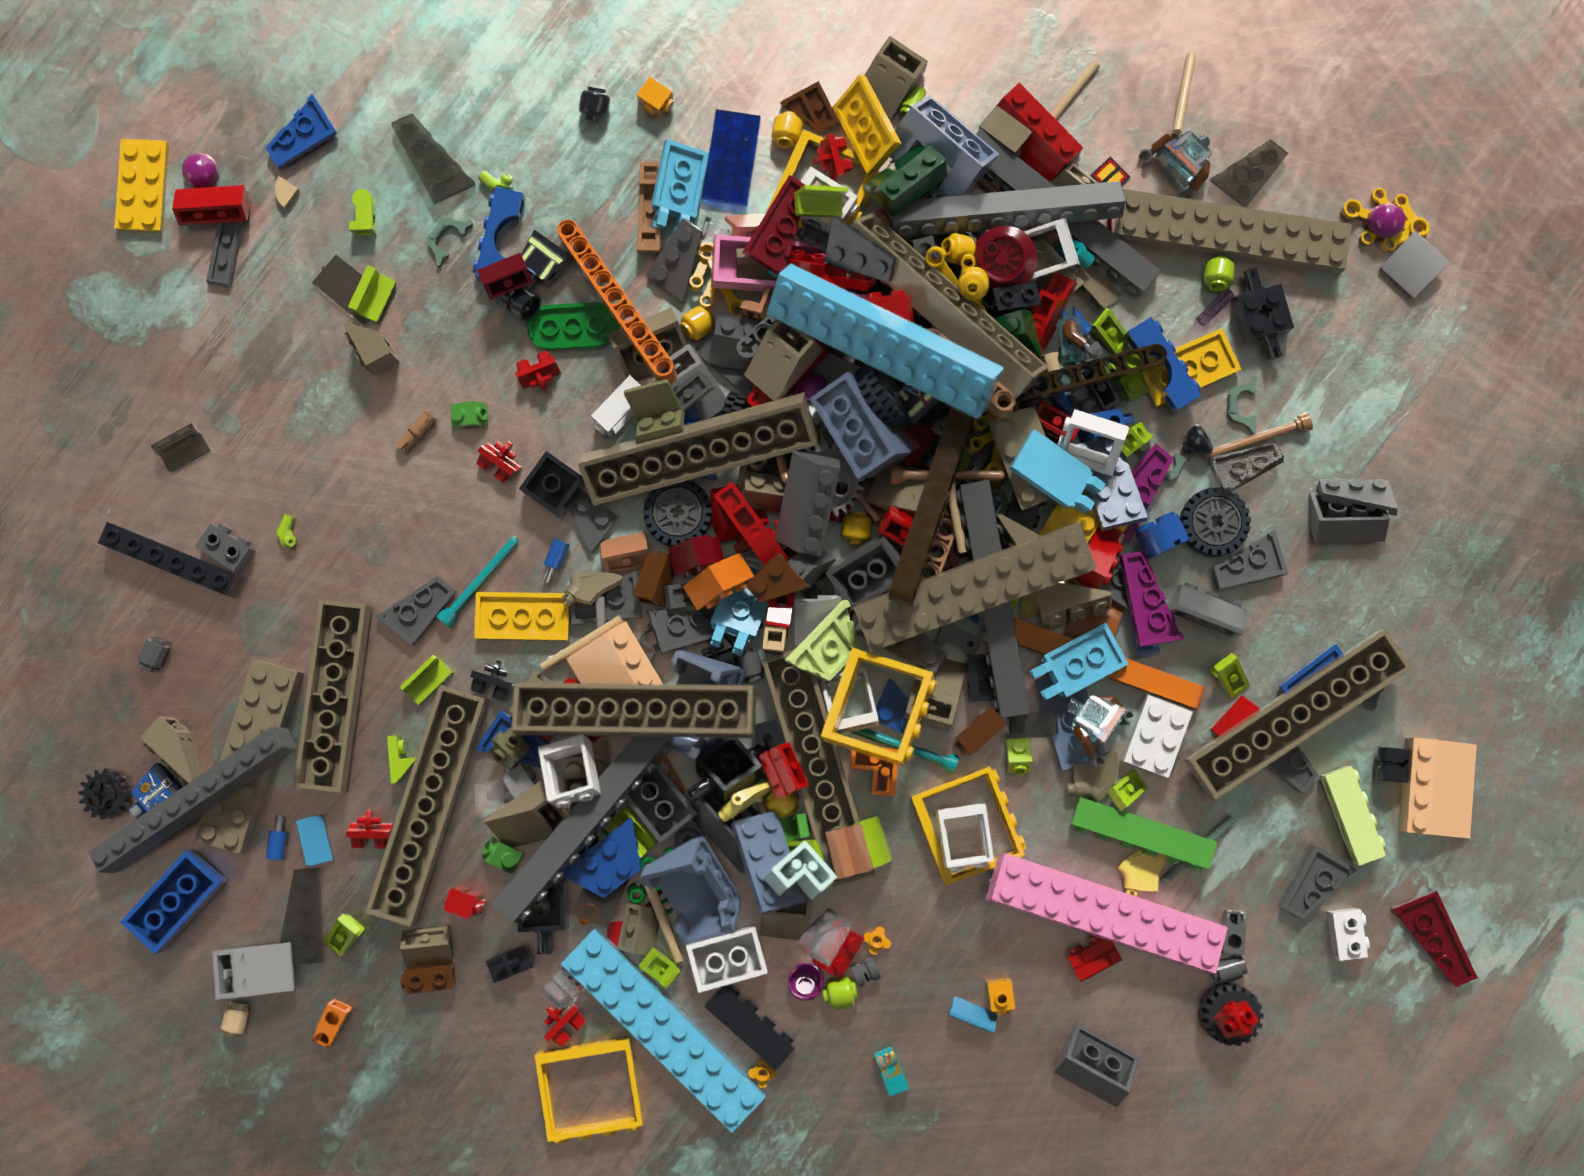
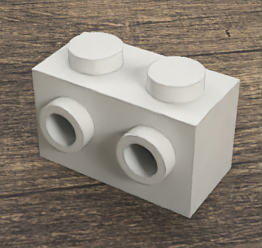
M1350 908L1327 911L1333 959L1343 961L1368 957L1367 951L1370 950L1368 937H1365L1366 917L1364 913H1361V909Z

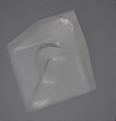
M828 908L801 936L797 947L808 956L829 967L853 924Z

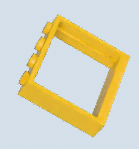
M803 129L767 211L788 176L795 177L809 144L821 148L820 141L825 138ZM847 148L846 151L839 152L841 158H850L851 162L862 166L855 151ZM880 170L874 175L866 173L857 193L858 199L856 204L859 207L852 217H847L845 220L847 225L851 226L854 220L861 218L863 212L859 210L863 203H868L871 196L864 189L863 185L881 172ZM799 220L797 231L799 227L802 229L804 228V226H802L801 220Z
M852 648L821 734L823 741L905 767L906 761H910L914 753V748L912 747L914 738L918 739L921 733L922 725H919L922 716L926 717L930 704L927 701L929 695H933L935 692L937 681H935L933 672ZM862 661L923 679L898 753L837 734Z
M986 767L910 796L945 886L994 868L997 857L994 858V861L988 862L987 867L974 868V866L951 874L949 868L944 867L941 846L923 800L985 776L1013 851L1006 854L1018 858L1025 856L1023 850L1026 849L1023 837H1018L1015 831L1018 824L1013 813L1010 815L1006 807L1009 805L1008 798L1004 791L1000 792L998 783H1001L996 769L992 770L991 767Z
M631 1036L541 1051L535 1054L548 1142L554 1141L555 1144H563L569 1142L568 1138L578 1137V1140H587L592 1138V1134L601 1133L602 1136H610L616 1134V1130L625 1129V1132H632V1130H638L639 1126H643L644 1116ZM625 1050L635 1116L556 1129L546 1063Z

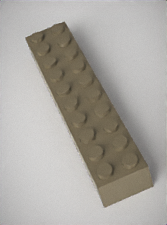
M1123 189L1126 201L1123 218L1115 219L1113 233L1126 243L1209 256L1222 255L1228 259L1338 276L1346 269L1352 224Z
M874 213L854 220L850 227H855L861 232V235L871 242H876L897 257L892 281L880 280L881 283L891 287L894 291L905 290V294L912 295V303L916 314L931 322L932 327L943 333L952 343L1004 367L998 382L1007 388L1015 398H1018L1036 383L1048 368L1045 363L978 304L962 297L958 287L936 267L929 266L926 259Z
M805 393L688 424L684 426V432L640 443L638 439L583 453L579 459L578 466L592 504L595 506L816 446L818 434Z
M1076 522L921 580L912 606L888 600V592L856 604L854 610L870 652L1093 571L1097 567L1081 524Z
M1378 630L1185 758L1184 761L1208 797L1216 800L1413 668L1387 630Z
M790 651L763 659L762 663L786 743L790 742L809 784L808 787L800 791L814 838L820 846L824 863L835 874L826 832L853 826L854 823L859 822V818L837 745L824 742L821 737L828 715L816 676L786 663L785 659L793 652ZM874 868L870 872L855 874L838 880L836 878L829 884V888L875 875Z
M514 684L512 731L518 735L578 736L583 734L584 736L755 738L756 689L754 686Z
M439 686L365 913L408 927L416 924L489 701L488 699L447 686Z

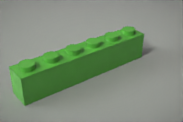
M1079 797L1070 825L1075 826L1074 831L1088 835V832L1091 831L1098 834V839L1107 842L1115 839L1121 841L1120 846L1132 850L1134 846L1143 848L1142 853L1156 857L1158 853L1166 856L1165 861L1177 865L1182 861L1189 864V869L1202 872L1203 868H1210L1217 845L1216 841Z

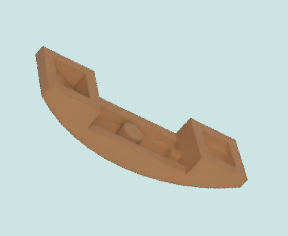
M640 162L639 218L637 228V251L660 252L662 229L652 228L655 211H652L653 207H651L660 162Z

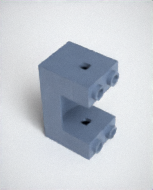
M929 94L910 107L895 129L902 144L890 158L896 161L916 145H931L946 159L947 165L952 169L937 189L941 197L970 195L999 156V153Z
M847 372L812 396L810 400L857 479L877 477L915 451L903 432L892 433L887 424L885 425L881 419L877 418L876 413H873L870 409L871 406L865 402L866 398L860 393L862 390L857 386L858 382L855 379V372Z

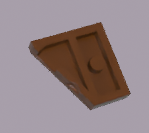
M819 81L780 101L786 110L795 113L804 123L820 134L840 123Z
M777 553L746 584V587L760 603H765L799 590L808 589L810 585L781 553Z

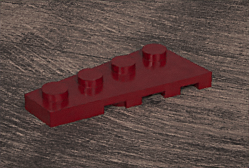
M791 175L786 179L742 252L776 275H779L786 268L800 216L795 214L794 193L805 184Z
M1437 890L1392 907L1393 911L1455 987L1478 978Z

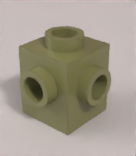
M510 727L505 733L500 731L491 740L493 746L488 752L492 754L495 761L501 763L507 770H510L525 756L531 746L523 739L522 735L516 734Z

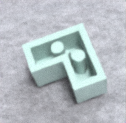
M806 841L799 845L764 877L765 881L778 896L796 882L811 900L837 878Z

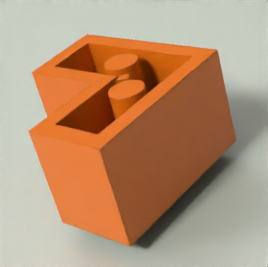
M738 553L707 567L684 585L683 588L697 611L705 607L710 610L720 604L718 599L723 600L733 594V590L738 593L747 588V582L754 575L741 553Z
M884 748L896 753L899 751V749ZM851 750L849 768L872 771L870 794L895 797L898 765Z

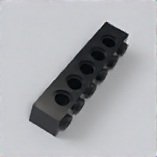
M106 522L98 544L232 598H235L243 576L110 522Z

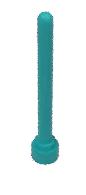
M511 537L450 608L446 607L445 610H441L436 617L451 628L456 622L455 618L459 610L518 544V539Z
M866 728L851 732L895 749H899L902 742ZM912 745L914 748L913 755L940 764L946 772L954 774L960 756L954 754H945L943 756Z

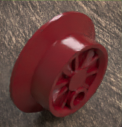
M998 226L985 232L975 244L974 267H979L986 272L989 278V289L1026 284L1032 278L1037 266V251L1031 238L1022 230L1012 226Z

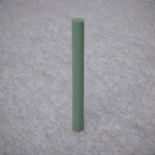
M1231 815L1227 816L1205 838L1216 841L1236 820ZM1180 861L1179 865L1176 864L1161 879L1167 885L1170 884L1189 864Z

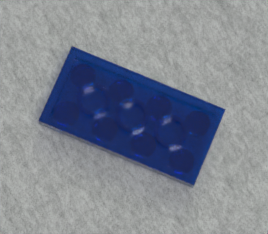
M716 109L702 200L748 206L761 123L760 115Z

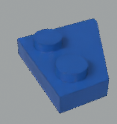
M891 678L888 679L876 705V712L880 724L904 734L909 722L908 719L904 718L908 698Z

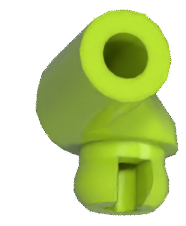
M482 171L478 177L480 182L495 191V187L509 190L513 183V178L509 174H503L501 179H495L486 171Z
M284 514L276 534L281 545L289 549L296 545V538L291 531L295 518Z

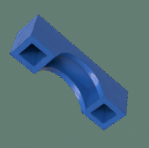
M495 187L494 194H490L488 206L491 209L489 216H485L483 229L486 230L484 238L481 237L478 244L480 256L479 260L476 259L473 265V273H475L478 281H481L477 272L478 269L505 259L498 252L497 239L505 226L521 221L525 197L522 192Z
M1150 317L1127 331L1124 337L1132 350L1152 344H1161L1166 348L1167 358L1163 364L1168 373V382L1161 395L1174 414L1197 400L1201 396V388L1195 379L1192 380L1188 375V367L1185 362L1177 358L1175 354L1176 349L1170 340L1167 341L1163 336V328L1160 323ZM1151 351L1149 355L1161 360L1159 352Z

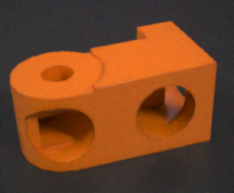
M335 998L330 1001L316 1027L312 1041L330 1049L353 1007Z

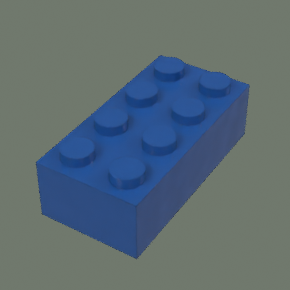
M194 849L185 850L120 923L152 953H161L228 880Z

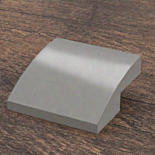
M1415 230L1380 267L1415 298L1442 271L1449 261Z
M818 595V599H794V646H799L841 602V595Z

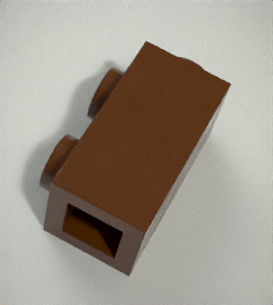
M658 551L657 554L647 553L633 592V596L642 603L663 607L665 601L664 586L671 584L674 575L669 554Z
M989 707L954 737L957 741L954 745L963 755L967 753L971 756L1007 724L992 707Z
M455 963L407 968L403 970L404 974L400 977L401 987L405 989L406 994L448 990L457 987Z

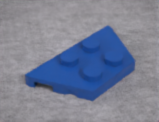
M632 817L583 853L574 865H568L562 872L564 873L563 877L604 898L643 869L641 858L638 854L639 847L635 837L634 820Z

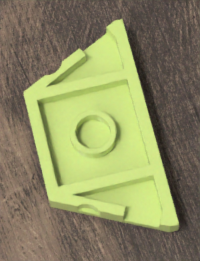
M842 600L785 659L786 663L824 681H831L846 665L851 649L860 650L858 639L855 636L854 621H850L848 608L851 607L850 602Z

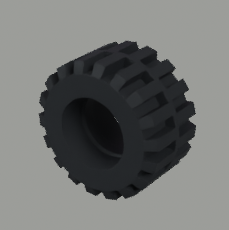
M1237 984L1215 985V989L1210 988L1207 991L1209 994L1207 996L1203 995L1201 999L1203 1004L1199 1005L1198 1009L1201 1011V1015H1198L1199 1020L1203 1023L1201 1026L1207 1031V1034L1227 1046H1242V1042L1246 1044L1251 1042L1250 1038L1252 1036L1256 1038L1258 1035L1256 1030L1258 1028L1261 1029L1263 1025L1260 1023V1019H1264V1014L1260 1011L1263 1008L1261 1003L1257 1001L1258 998L1251 991ZM1246 1000L1259 1021L1252 1027L1253 1031L1246 1037L1236 1036L1226 1039L1213 1018L1220 1012L1221 1007L1225 1003Z

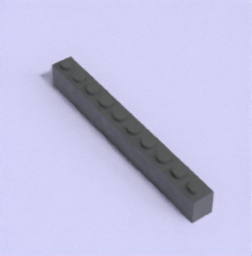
M980 128L976 134L999 153V156L990 166L984 177L1000 185L999 188L1002 192L1055 187L985 130ZM1098 220L1067 223L1072 240L1083 243L1087 251L1094 256L1093 264L1107 270L1106 273L1111 279L1122 282L1130 294H1137L1140 297L1160 273V269Z
M1120 181L917 199L896 216L889 213V222L892 230L901 238L983 231L998 226H1012L1015 228L1038 226L1062 218L1066 219L1067 223L1123 218L1126 201Z
M989 479L961 484V490H957L959 504H964L965 513L961 514L963 528L968 527L969 536L965 537L967 551L972 550L973 559L969 560L971 562L1002 549ZM1011 601L978 613L979 619L985 622L986 629H982L983 642L989 645L990 652H986L987 665L993 667L994 675H990L992 689L997 690L998 698H994L996 712L1001 713V718L1030 713Z
M275 726L270 727L89 851L97 872L117 873L298 750L289 729Z
M633 737L598 778L601 794L593 796L594 798L589 801H579L492 904L513 922L518 924L521 921L525 922L533 912L531 909L534 905L541 903L547 897V890L552 884L556 885L563 878L564 873L562 872L567 866H572L580 857L578 853L584 847L587 848L593 843L596 838L594 836L600 828L604 829L609 824L612 813L615 810L619 811L627 801L625 798L631 791L635 792L641 786V779L645 774H650L658 765L656 761L662 755L665 756L673 748L672 743L674 739L672 737Z

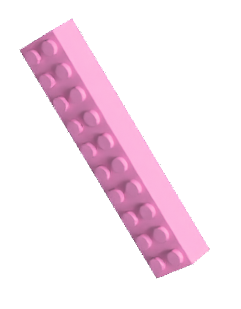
M1006 853L998 854L985 898L986 901L1109 940L1113 943L1204 973L1216 974L1228 929L1226 926Z

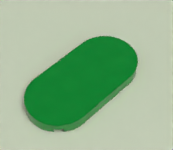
M601 302L543 305L538 313L527 322L529 338L536 347L544 351L601 349L611 344L608 334L620 328L606 306Z

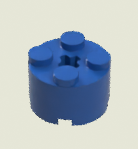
M1174 511L1155 519L1157 524L1152 521L1134 529L1136 532L1135 536L1147 559L1190 540L1178 514H1175Z

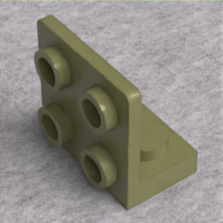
M667 379L624 390V396L637 419L636 437L639 443L684 432L685 412Z

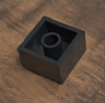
M546 451L522 483L519 490L560 519L567 510V507L583 488L585 482L580 474Z

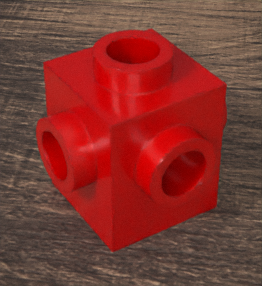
M1246 1000L1237 1003L1231 1001L1225 1004L1222 1010L1213 1018L1226 1039L1236 1036L1246 1037L1253 1031L1252 1027L1259 1021Z

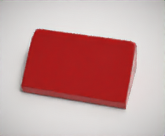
M1241 695L1211 730L1217 736H1220L1260 708Z

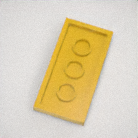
M859 74L832 107L866 173L874 175L902 143L867 77Z
M121 139L114 229L117 231L163 233L169 143L167 141Z
M1222 328L1175 348L1177 358L1185 362L1188 367V375L1192 380L1195 379L1200 388L1242 370ZM1154 357V358L1151 359V360H1153V361H1160V360H1159L1158 358H1156V357ZM1164 364L1156 369L1140 372L1149 389V394L1155 407L1166 404L1161 395L1168 382V373Z
M476 592L474 639L569 641L570 606L564 605L561 600L565 594Z

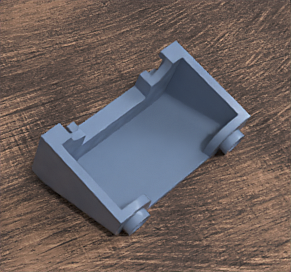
M682 650L675 651L671 659L672 671L679 674L676 685H742L744 671L737 666ZM672 737L674 739L672 749L695 759L725 738Z
M704 837L691 839L644 867L641 873L643 884L649 889L657 888L659 885L677 914L674 931L684 945L735 932L741 909L740 895Z

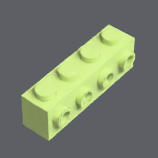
M1344 766L1320 775L1353 865L1360 866L1385 857L1384 850L1386 845L1383 838L1377 834L1375 828L1377 827V821L1374 815L1369 813L1367 807L1369 800L1365 792L1360 789L1358 784L1360 777L1356 769H1353L1352 766Z

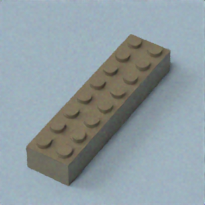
M319 599L293 784L295 788L346 793L371 606Z
M252 658L220 761L272 726L287 728L304 673ZM274 766L202 814L194 841L237 854L247 853Z

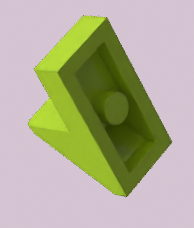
M1106 308L1092 325L1090 334L1094 338L1101 339L1112 355L1121 353L1128 345L1124 337L1127 331L1112 311Z
M1134 357L1126 359L1129 367L1138 366V362ZM1110 363L1111 367L1113 368L1112 372H1115V366ZM1141 373L1118 378L1131 401L1149 393Z
M1233 653L1220 660L1210 670L1211 674L1231 699L1250 686L1238 658Z
M387 736L391 784L400 783L412 770L416 757L403 759L402 754L406 753L405 741L401 740V736Z
M1133 769L1114 782L1107 791V794L1121 811L1127 808L1148 787L1137 771Z
M342 914L335 922L324 943L342 957L363 933L365 928L350 915Z

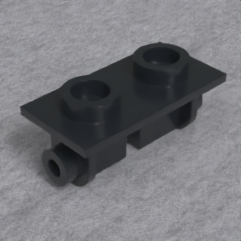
M802 219L801 222L804 228L799 227L796 236L799 237L800 241L813 247L817 239L821 240L818 249L826 252L830 230L827 231L821 228V224L813 219L808 221Z
M1036 282L992 289L994 298L990 299V306L998 311L1041 305Z

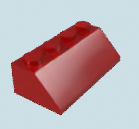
M1020 82L996 105L1031 130V136L1021 146L1019 158L1050 183L1071 162L1080 156L1083 149L1082 145Z

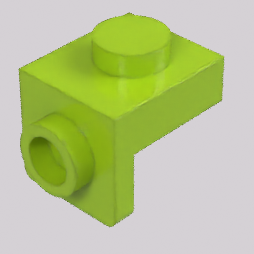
M1030 737L1006 738L1007 773L1015 775L1031 773L1033 761Z
M654 947L638 965L641 970L657 980L665 989L675 982L680 972L678 966L671 959Z

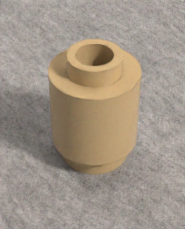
M230 1000L229 1006L225 1008L220 1027L224 1031V1035L238 1037L239 1034H244L250 1012L248 1010L249 1004Z

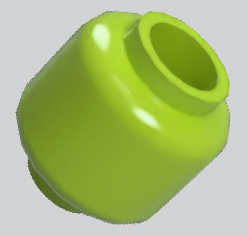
M1222 255L1208 260L1205 264L1204 283L1212 291H1225L1234 282V263Z
M849 977L829 980L827 982V989L823 990L825 1004L830 1003L834 1011L852 1008L855 1005V1001L858 1000L855 981L851 982Z

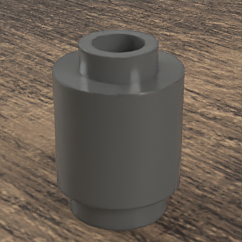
M153 636L152 639L147 638L138 657V666L147 671L156 672L157 668L161 667L169 649L165 645L167 641L157 636Z
M753 648L743 650L742 655L736 657L739 668L744 671L743 678H745L746 683L764 678L762 672L765 671L759 652H753Z
M1233 955L1219 960L1216 974L1211 973L1215 982L1218 981L1220 985L1243 978V975L1248 974V970L1243 957Z

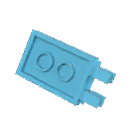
M669 139L664 141L651 203L652 211H655L652 228L662 229V227H666L668 216L677 218L674 223V233L683 218L690 222L696 218L709 156L708 152Z
M1035 429L1030 431L1009 467V470L1065 509L1071 506L1083 514L1091 511L1095 504L1087 496L1081 495L1083 490L1086 489L1093 495H1096L1105 486L1103 481L1092 476L1093 473L1088 466Z
M748 566L754 576L760 571ZM747 588L738 593L733 590V594L727 598L719 599L720 604L717 605L710 623L712 625L711 628L715 629L710 645L719 648L724 633L735 636L737 639L732 653L739 656L742 655L746 641L751 642L752 639L755 640L769 601L760 603Z
M1104 623L1045 654L1044 658L1041 659L1043 664L1030 670L1029 673L1033 679H1036L1048 672L1054 685L1040 692L1043 699L1047 700L1058 693L1061 697H1068L1128 665V662L1107 623Z

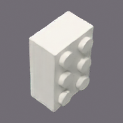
M1144 695L1120 761L1162 778H1169L1193 712L1151 695Z
M756 924L737 929L731 934L686 945L698 993L768 973Z

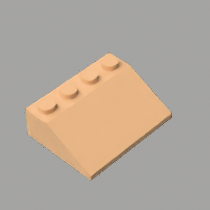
M626 621L566 658L581 684L664 685Z
M1405 738V749L1410 751L1409 763L1405 764V768L1408 769L1407 783H1402L1400 832L1470 839L1477 745L1423 738Z

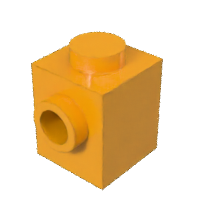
M650 76L636 94L638 102L643 105L642 108L651 115L655 113L661 117L664 111L667 113L674 103L672 91Z
M1004 978L986 981L989 1010L995 1012L996 1015L1010 1014V1010L1015 1009L1012 980Z

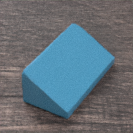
M323 814L297 820L296 824L306 866L332 861L333 856Z
M953 997L948 1010V1014L951 1017L994 1033L997 1022L995 1012H991L959 997Z

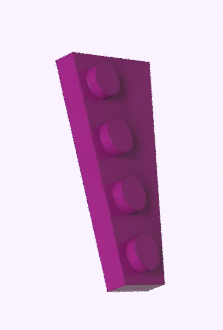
M1157 443L1131 471L1146 511L1174 459ZM1141 522L1128 525L1123 532L1125 534L1123 539L1128 544H1130L1135 534L1134 529L1138 528Z
M1144 551L1120 555L1119 559L1137 647L1185 639L1182 632H1179L1176 626V619L1165 602L1166 597L1157 585V578Z

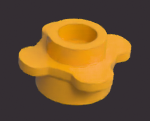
M878 926L874 931L866 932L863 936L865 938L864 941L870 947L869 952L871 954H877L879 950L887 949L891 945L890 940L884 934L885 930L883 927Z
M760 1059L754 1068L749 1069L748 1075L758 1082V1087L765 1088L767 1082L776 1077L777 1072L775 1069H771L765 1060ZM761 1071L765 1072L763 1076L760 1074Z

